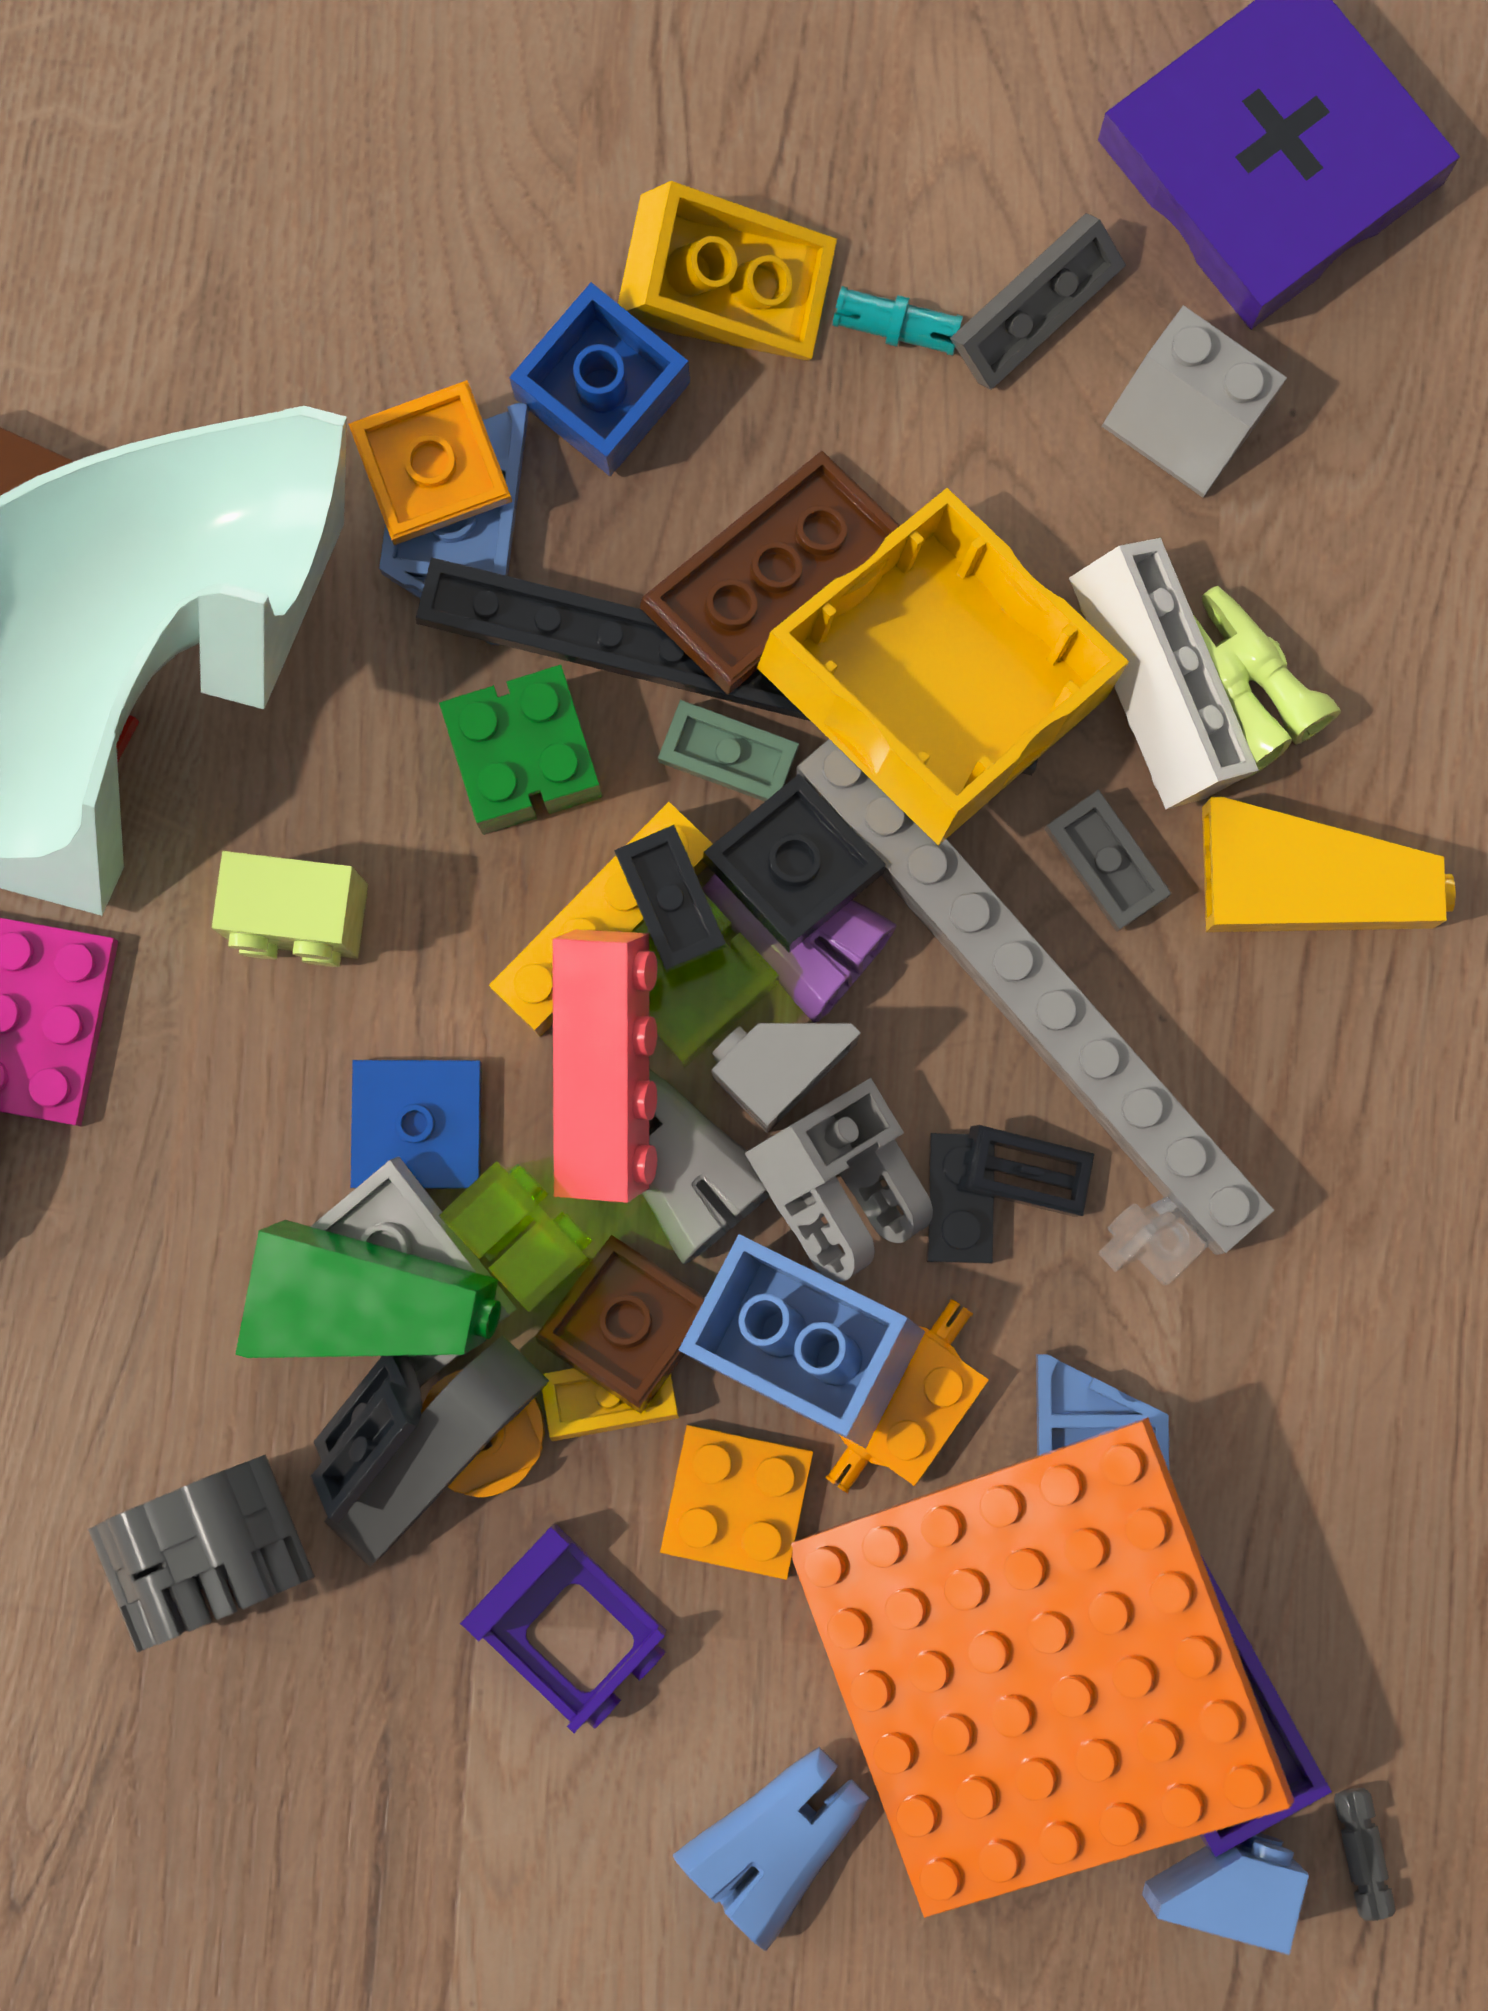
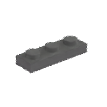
M1085 213L950 338L977 383L992 390L1126 266L1101 220Z

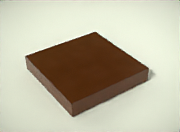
M611 1235L536 1334L535 1338L538 1344L642 1414L685 1355L679 1351V1348L705 1297Z

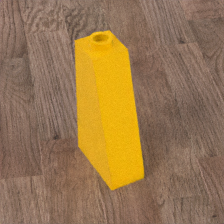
M1210 797L1202 807L1206 932L1433 929L1447 921L1446 912H1453L1456 898L1455 881L1452 874H1445L1443 856L1225 797Z

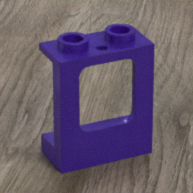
M556 1523L540 1537L460 1623L478 1641L484 1638L569 1720L567 1727L573 1733L585 1721L594 1729L598 1727L620 1703L621 1699L613 1691L623 1680L632 1673L640 1681L666 1653L658 1643L664 1638L667 1630ZM570 1584H579L584 1587L632 1634L634 1639L631 1650L593 1690L588 1692L577 1689L528 1641L526 1635L530 1624Z

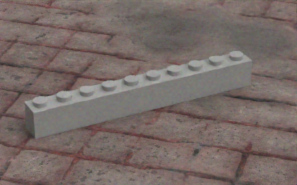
M830 739L797 766V775L800 774L886 864L884 874L881 875L1215 1255L1227 1253L1274 1211L1269 1203L947 839L938 846Z

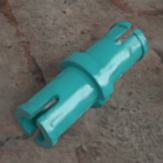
M842 286L832 326H842L885 337V344L898 347L899 341L945 352L947 355L953 356L955 346L950 338L960 329L963 316H954L910 305V298L897 295L896 301L850 290L848 287Z

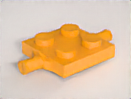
M950 1298V1302L930 1330L919 1326L925 1333L867 1447L864 1448L840 1436L848 1447L825 1478L831 1483L836 1484L846 1468L851 1464V1468L837 1486L845 1493H849V1489L868 1462L888 1467L913 1486H916L989 1382V1379L963 1362L951 1345L969 1318L973 1316L972 1312L963 1307L953 1323L947 1327V1324L961 1306L952 1298Z

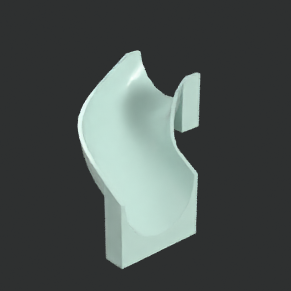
M308 406L284 409V411L166 434L87 456L39 475L0 496L1 889L103 915L124 868L116 744L128 716L151 677L177 654L200 643L201 693L265 709L344 526L346 416Z

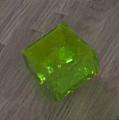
M705 894L725 939L732 933V924ZM645 922L634 931L635 933H649ZM649 933V951L654 952L657 959V979L654 988L649 991V1016L654 1017L656 1020L658 1040L684 1068L779 984L777 972L741 933L737 934L730 941L731 948L726 943L727 947L669 972H666Z
M496 1161L439 1216L479 1259L485 1256L490 1262L535 1220L537 1223L488 1269L528 1312L539 1313L593 1260L584 1250L593 1240L567 1213L565 1214L562 1211L554 1218L546 1210L541 1202L549 1193L524 1167L517 1163L509 1170L508 1167Z

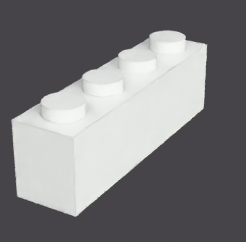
M1161 538L1120 545L1069 577L1079 601L1080 609L1087 622L1129 661L1114 687L1165 809L1206 799L1259 771Z

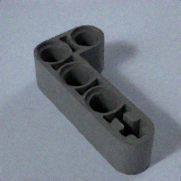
M502 1335L471 1361L421 1413L417 1427L342 1520L338 1523L327 1517L324 1522L369 1567H372L405 1534L496 1434L537 1396L549 1380Z

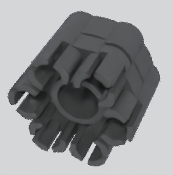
M266 1454L188 1484L115 1515L88 1529L137 1653L181 1636L186 1631L190 1632L211 1623L212 1618L200 1591L201 1589H204L213 1615L218 1620L237 1612L225 1579L229 1582L238 1607L244 1609L315 1577Z

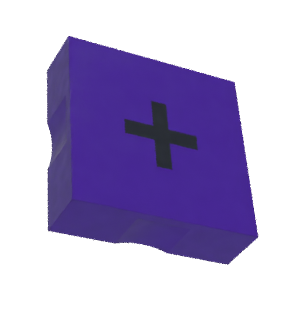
M1254 0L1105 112L1098 137L1099 143L1149 205L1168 219L1187 242L1198 266L1250 330L1318 280L1328 266L1343 252L1367 238L1376 236L1442 186L1460 158L1459 154L1333 0Z

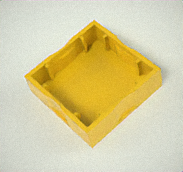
M946 488L889 534L878 550L865 563L850 573L834 579L770 632L757 669L939 846L1109 696L1129 661L1068 602L1033 578L1014 555L1012 549L956 495Z

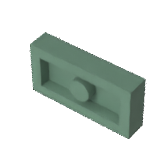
M680 700L658 756V762L765 802L785 785L797 754L799 743Z

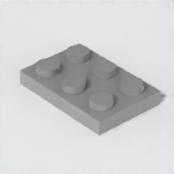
M399 1156L385 1163L310 1226L492 1277ZM497 1285L495 1300L501 1302L500 1323L512 1314L516 1307L500 1286ZM410 1355L409 1358L415 1370L419 1387L428 1382L460 1355Z

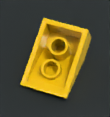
M669 181L640 196L618 304L642 324L668 333L805 361L811 360L837 239L691 187Z

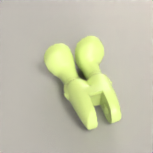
M1214 586L1202 595V602L1208 616L1225 640L1215 645L1196 618L1195 620L1259 771H1261L1281 756L1289 747L1291 741L1297 745L1311 738L1338 717L1341 710L1327 694L1307 689L1287 669V661L1280 648V644L1274 641L1273 638L1268 637L1230 595L1219 586ZM1249 681L1259 684L1266 691L1279 711L1284 728L1252 693ZM1255 772V773H1253V774H1251V775H1249V776H1247V777H1245V778H1248V777H1250V776L1256 774L1257 772Z

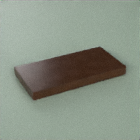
M820 451L641 598L640 608L729 695L758 670L757 666L770 632L834 579L850 573L865 563L878 550L885 538L900 525L823 451Z

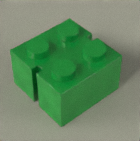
M561 664L506 681L510 692L507 695L499 697L493 685L439 702L472 811L483 835L536 819V812L529 796L540 792L549 814L603 798Z

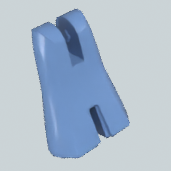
M820 1747L797 1760L749 1800L673 1854V1858L689 1878L714 1903L720 1902L723 1905L724 1913L753 1943L764 1951H767L775 1941L819 1871L858 1820L870 1798L851 1779L823 1801L824 1805L818 1811H815L806 1803L814 1794L821 1790L838 1766Z

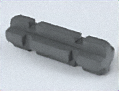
M1351 1788L1335 1794L1334 1802L1338 1820L1345 1824V1828L1341 1829V1835L1351 1882H1354V1885H1358L1359 1889L1354 1892L1358 1914L1364 1921H1378L1391 1917L1395 1914L1396 1908L1392 1890L1384 1883L1385 1880L1389 1879L1379 1829L1378 1826H1375V1823L1371 1822V1818L1376 1816L1372 1796L1365 1788Z

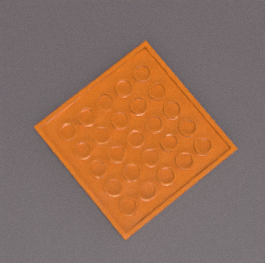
M1148 1417L796 1539L795 1542L791 1543L793 1548L791 1558L924 1918L1286 1810L1294 1803L1288 1782Z

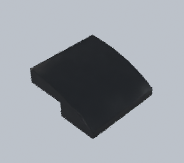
M381 1356L314 1440L322 1462L313 1472L311 1478L327 1517L332 1521L339 1523L418 1425L422 1411V1398L419 1382L409 1356Z

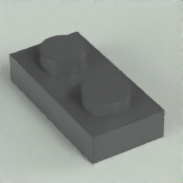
M1099 790L1046 825L1045 831L1116 932L1172 894Z

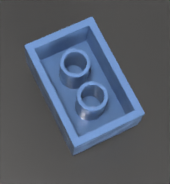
M738 1234L679 1351L714 1371L866 1448L925 1331L908 1317Z

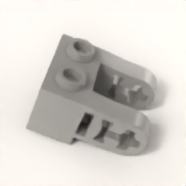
M869 1078L745 1152L746 1157L777 1209L797 1236L815 1268L820 1274L835 1282L846 1281L869 1266L874 1258L875 1251L869 1231L836 1178V1175L839 1174L876 1232L890 1242L902 1243L925 1229L930 1224L933 1216L932 1204L928 1194L895 1141V1138L904 1132L872 1078ZM885 1179L888 1185L882 1187L879 1181ZM897 1205H899V1207L902 1209L904 1213L903 1215H901L897 1210ZM824 1216L828 1221V1223L825 1225L821 1220V1218ZM838 1243L841 1245L845 1253H843L839 1249Z

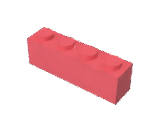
M575 929L552 939L554 1197L628 1203L649 1189V1184L653 1182L657 1170L656 1148L653 1145H649V1120L654 1117L657 1107L656 1084L653 1081H649V1056L654 1053L657 1043L656 1020L654 1017L649 1016V991L654 988L656 983L657 959L655 953L649 951V933Z

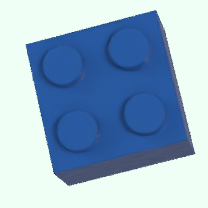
M592 282L589 283L509 377L516 401L527 404L532 414L610 477L690 384L688 360Z

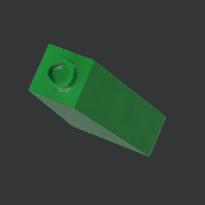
M282 1220L258 1231L235 1355L245 1358L464 1355L486 1342L496 1331L501 1315V1302L495 1300L499 1279L289 1220Z

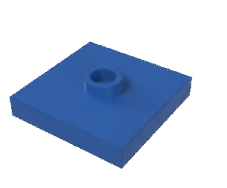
M353 1060L350 1188L356 1189L385 1163L399 1156L424 1189H480L482 1062L480 1060Z

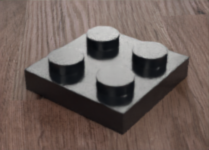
M800 774L703 853V862L788 952H791L884 874L886 867L883 860Z

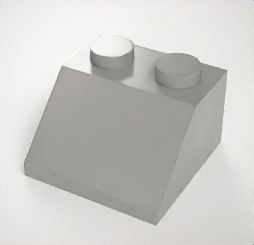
M1183 305L1140 364L1103 422L1102 427L1204 498L1272 405L1287 377Z
M758 1023L748 1034L739 1026L712 1053L715 1056L713 1059L718 1063L712 1069L713 1079L768 1133L857 1045L861 1033L851 1023Z

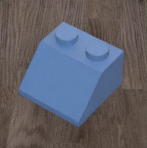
M1258 1833L1217 1857L1213 1855L1207 1846L1201 1848L1147 1880L1144 1884L1142 1896L1157 1919L1289 1955L1309 1874L1293 1859L1294 1852L1282 1847V1840Z

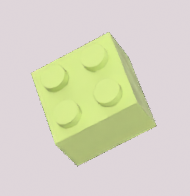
M222 851L212 929L229 940L228 947L239 949V954L243 956L277 959L278 949L293 951L292 954L302 957V962L340 967L341 957L358 959L368 884L352 866Z

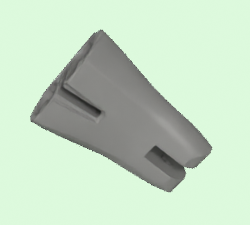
M649 1069V1081H653L657 1088V1107L654 1115L659 1122L649 1130V1145H653L657 1152V1170L653 1182L649 1184V1189L642 1194L682 1264H686L704 1253L768 1199L770 1195L746 1157L745 1152L747 1150L710 1121L665 1079Z

